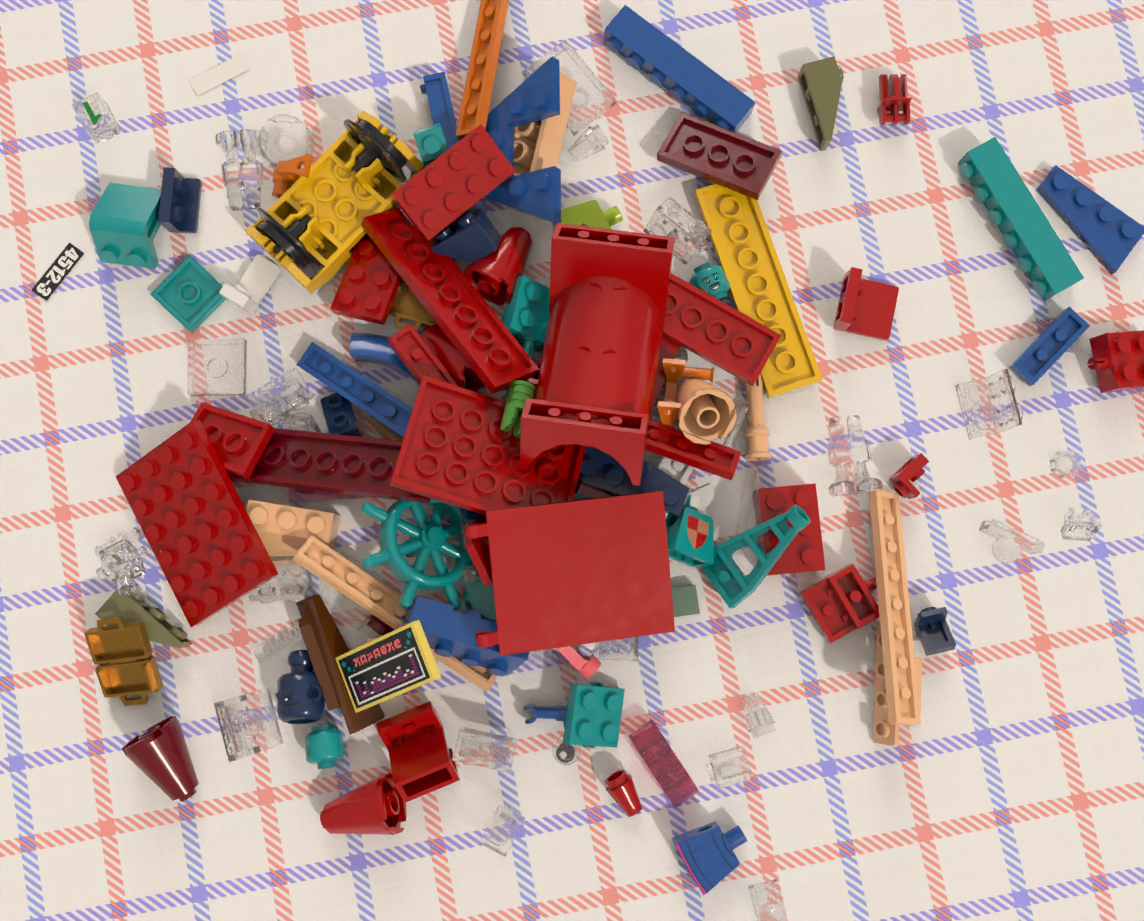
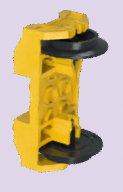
M362 111L357 116L358 119L355 122L349 119L344 121V126L347 130L311 166L309 178L301 176L267 211L259 207L257 210L261 218L253 226L249 225L245 229V232L256 244L275 259L311 294L334 278L349 262L351 258L349 250L367 233L361 226L363 217L399 208L391 194L402 186L401 183H405L407 180L402 168L406 165L411 171L409 180L425 168L405 143L398 140L397 136L389 133L387 127H382L381 122L376 117L365 111ZM295 264L303 270L308 265L319 270L322 267L323 269L315 277L308 278Z

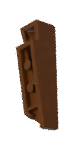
M315 594L296 601L301 616L298 619L299 628L328 710L330 711L341 706L350 735L382 720L385 714L379 704L355 713L335 659L350 650L321 596Z

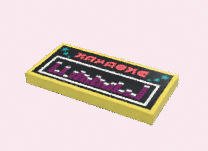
M420 620L411 622L335 658L355 713L441 678Z

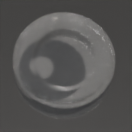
M561 735L553 743V757L562 765L574 764L581 755V745L563 743V735Z

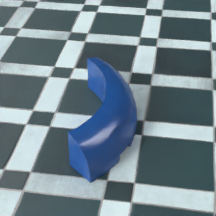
M352 333L350 338V356L356 362L378 363L395 368L420 386L387 343L389 337L369 333Z

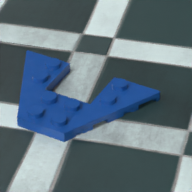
M554 56L550 57L488 113L485 130L513 168L514 128L560 115L559 60ZM552 166L514 176L513 173L484 196V198L554 224L561 223V169Z

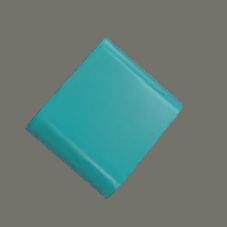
M112 182L107 185L89 220V228L100 262L150 269L156 268L159 261L153 240L161 226L158 222L159 214H157L160 209L161 189Z

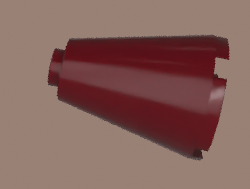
M170 716L151 726L140 737L137 735L122 747L125 755L172 801L179 799L180 802H183L197 792L195 787L199 782L180 722L176 716Z

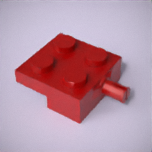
M1144 330L1105 333L1089 339L1093 357L1089 358L1087 364H1092L1088 366L1089 369H1096L1100 393L1144 388Z
M854 564L846 565L799 592L828 643H832L851 631L860 629L879 618V606L871 592L877 589L876 576L864 582Z

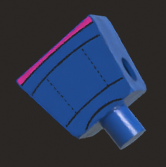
M712 822L672 838V841L702 894L705 895L739 866L740 862L733 850L747 842V839L739 825L723 834L718 824Z

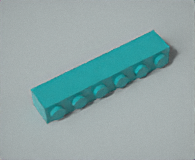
M996 137L968 151L958 162L960 171L972 184L976 198L985 205L991 222L1000 229L1006 246L1015 253L1018 258L1019 267L1028 274L1033 282L1034 291L1046 301L1082 280L1084 277Z

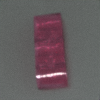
M650 720L628 735L675 808L700 792L653 720Z

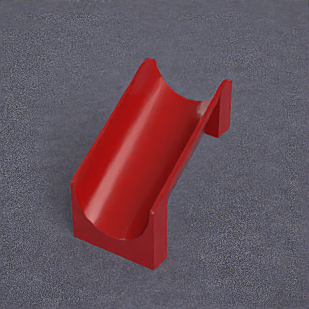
M556 223L551 238L549 319L534 399H526L521 415V470H528L530 463L543 451L558 445L578 444L596 448L614 457L626 469L632 485L640 486L667 310L675 237Z

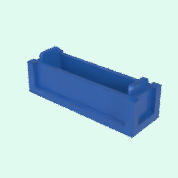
M445 72L423 76L425 84L420 85L421 93L427 94L433 124L440 123L448 149H450L460 139L455 136L457 125Z

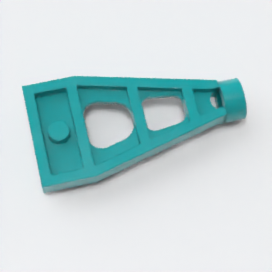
M795 504L785 513L714 547L713 565L701 566V568L729 608H735L756 591L795 536L811 523L810 518L801 507ZM787 520L790 521V523L793 525V527H791V526L788 525ZM772 530L778 537L779 542L766 554L757 542V538ZM744 547H750L758 558L757 564L748 575L743 574L732 558L736 551Z

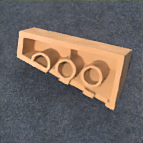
M561 71L560 115L514 128V169L516 170L514 176L552 166L557 167L577 84L576 81Z

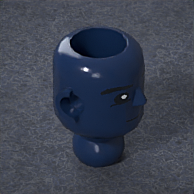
M292 651L288 656L291 673L282 675L277 681V693L275 696L277 698L278 717L282 722L289 724L317 722L323 718L325 713L323 693L316 674L312 672L313 665L308 651Z

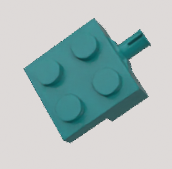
M522 275L516 280L511 304L505 306L501 321L516 340L524 343L523 349L532 359L534 348L541 351L544 348L549 319L550 288Z

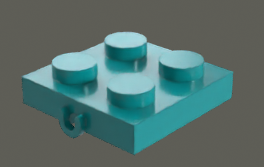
M591 682V685L571 683L563 743L582 745L584 748H595V746L617 747L625 689L603 686V683Z

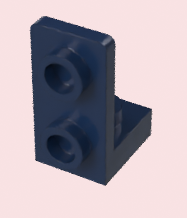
M339 393L331 394L320 400L329 434L364 437L357 424L352 404L349 400Z

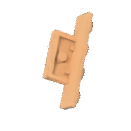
M878 626L876 634L873 742L898 746L899 725L889 724L881 628ZM915 657L919 709L921 712L922 658Z

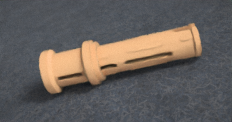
M759 375L753 386L746 383L748 428L745 429L744 437L748 441L746 461L751 462L772 459L771 454L768 453L767 439L770 436V430H768V427H765L762 376Z

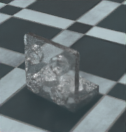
M1002 369L984 379L960 383L955 386L969 440L1002 433L1022 425L1023 410L1016 401L1014 393L1016 389L1015 380L1009 374L1008 369Z

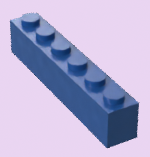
M624 5L605 28L604 42L610 51L615 54H621L627 59L630 66L636 70L641 69L654 84L662 85L669 90L675 100L683 101L690 106L693 113L698 117L706 118L712 124L736 133L752 114L755 101L628 6Z

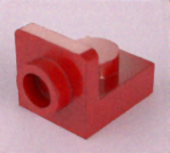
M922 453L912 456L889 478L894 484L892 486L894 491L902 498L912 499L920 495V492L911 482H915L925 473L923 467L929 460Z

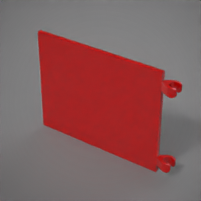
M663 491L485 511L486 523H474L465 526V534L470 539L488 536L497 631L477 632L475 636L479 647L485 648L498 644L499 655L502 656L675 632Z

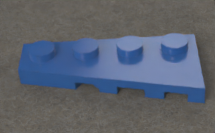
M1057 165L1049 171L1036 189L1059 216L1063 215L1071 224L1070 229L1076 236L1080 235L1090 246L1088 249L1095 257L1099 256L1107 265L1105 267L1111 275L1119 269L1144 234V226Z

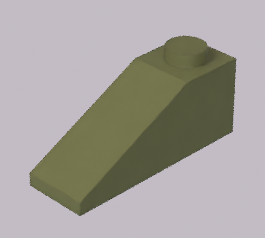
M835 56L803 64L798 74L799 83L820 151L826 150L832 140L841 86L844 79L842 67L840 65L837 66Z

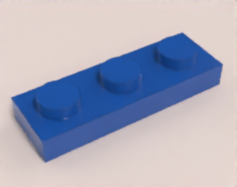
M1069 306L1064 309L1009 368L1027 385H1034L1090 325Z

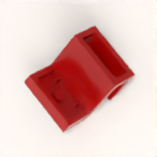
M431 701L376 723L377 732L389 752L394 786L404 803L460 780L452 748L448 749L444 727Z

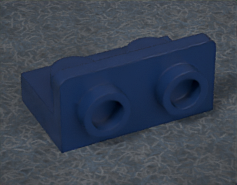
M164 167L158 222L169 232L197 233L202 188L201 180L184 178L176 168Z

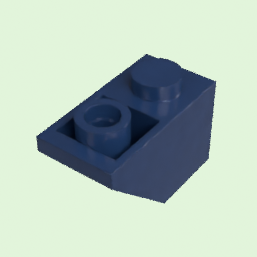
M480 210L475 214L467 213L459 219L457 224L445 227L435 235L431 249L437 254L475 262L496 251L501 236L483 210Z

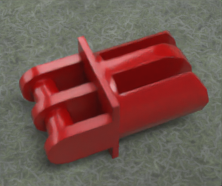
M886 74L879 75L880 105L877 111H879L880 125H885L886 122H891L892 125L903 122L904 125H908L910 123V101L912 98H908L907 74H902L900 78L897 74H891L889 79Z

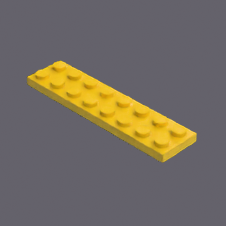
M718 184L695 190L694 195L719 265L722 267L730 283L729 292L735 309L781 335L760 373L767 398L769 399L822 381L820 370L758 201Z

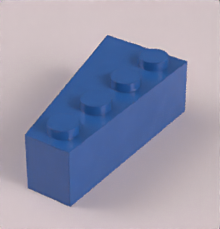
M419 596L414 598L412 605L407 609L402 627L420 620L430 648L440 656L459 658L465 665L487 668L491 674L496 676H508L528 660L529 652L500 656L498 644L485 648L479 647L475 636L477 632L497 631L496 621L483 619L480 612L470 610L458 613L455 612L456 608L453 605Z

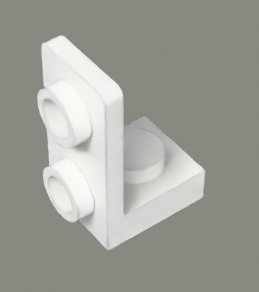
M256 255L235 288L225 283L219 293L232 304L253 315L280 273L281 268L261 255Z

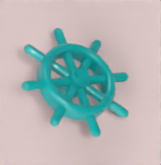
M430 499L429 504L396 500L387 511L371 503H364L361 507L362 512L381 522L379 529L381 551L365 557L362 561L363 566L369 569L386 563L391 572L406 584L400 600V605L404 609H408L412 605L417 589L434 590L443 588L449 605L455 606L456 610L460 609L462 604L453 583L460 579L470 566L475 568L465 547L464 537L465 526L474 520L462 521L460 507ZM421 504L434 506L429 523ZM408 507L417 526L400 518ZM445 513L453 524L441 528L440 524ZM397 530L410 536V539L398 544ZM458 534L459 547L445 541L446 538ZM441 552L456 559L449 570L446 567ZM403 555L408 558L416 556L413 567L407 563ZM429 556L437 575L433 576L423 573Z

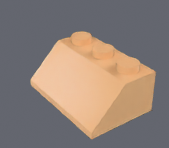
M248 500L246 511L273 563L302 567L293 558L310 535H313L335 550L340 515Z

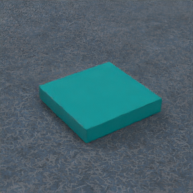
M190 255L150 294L191 333L226 300L219 293L223 286Z

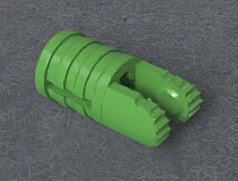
M515 380L509 387L510 390L500 428L508 432L514 426L513 435L521 439V415L526 399H534L536 387L529 382Z

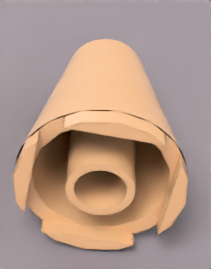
M684 378L677 387V403H681V408H679L680 411L678 410V424L685 437L699 444H710L712 440L717 438L721 440L726 437L733 429L737 419L735 405L731 397L702 379Z

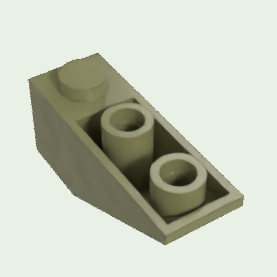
M119 587L95 613L100 619L122 617L124 624L144 622L149 641L178 648L190 647L192 644L186 638L188 636L186 631L178 625L174 624L172 626L165 620L167 615L156 606L151 607L144 601L145 595L135 587Z

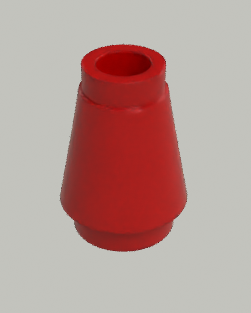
M619 770L605 780L607 785L606 791L628 817L634 816L642 810L643 807L640 804L630 774H627L625 770Z

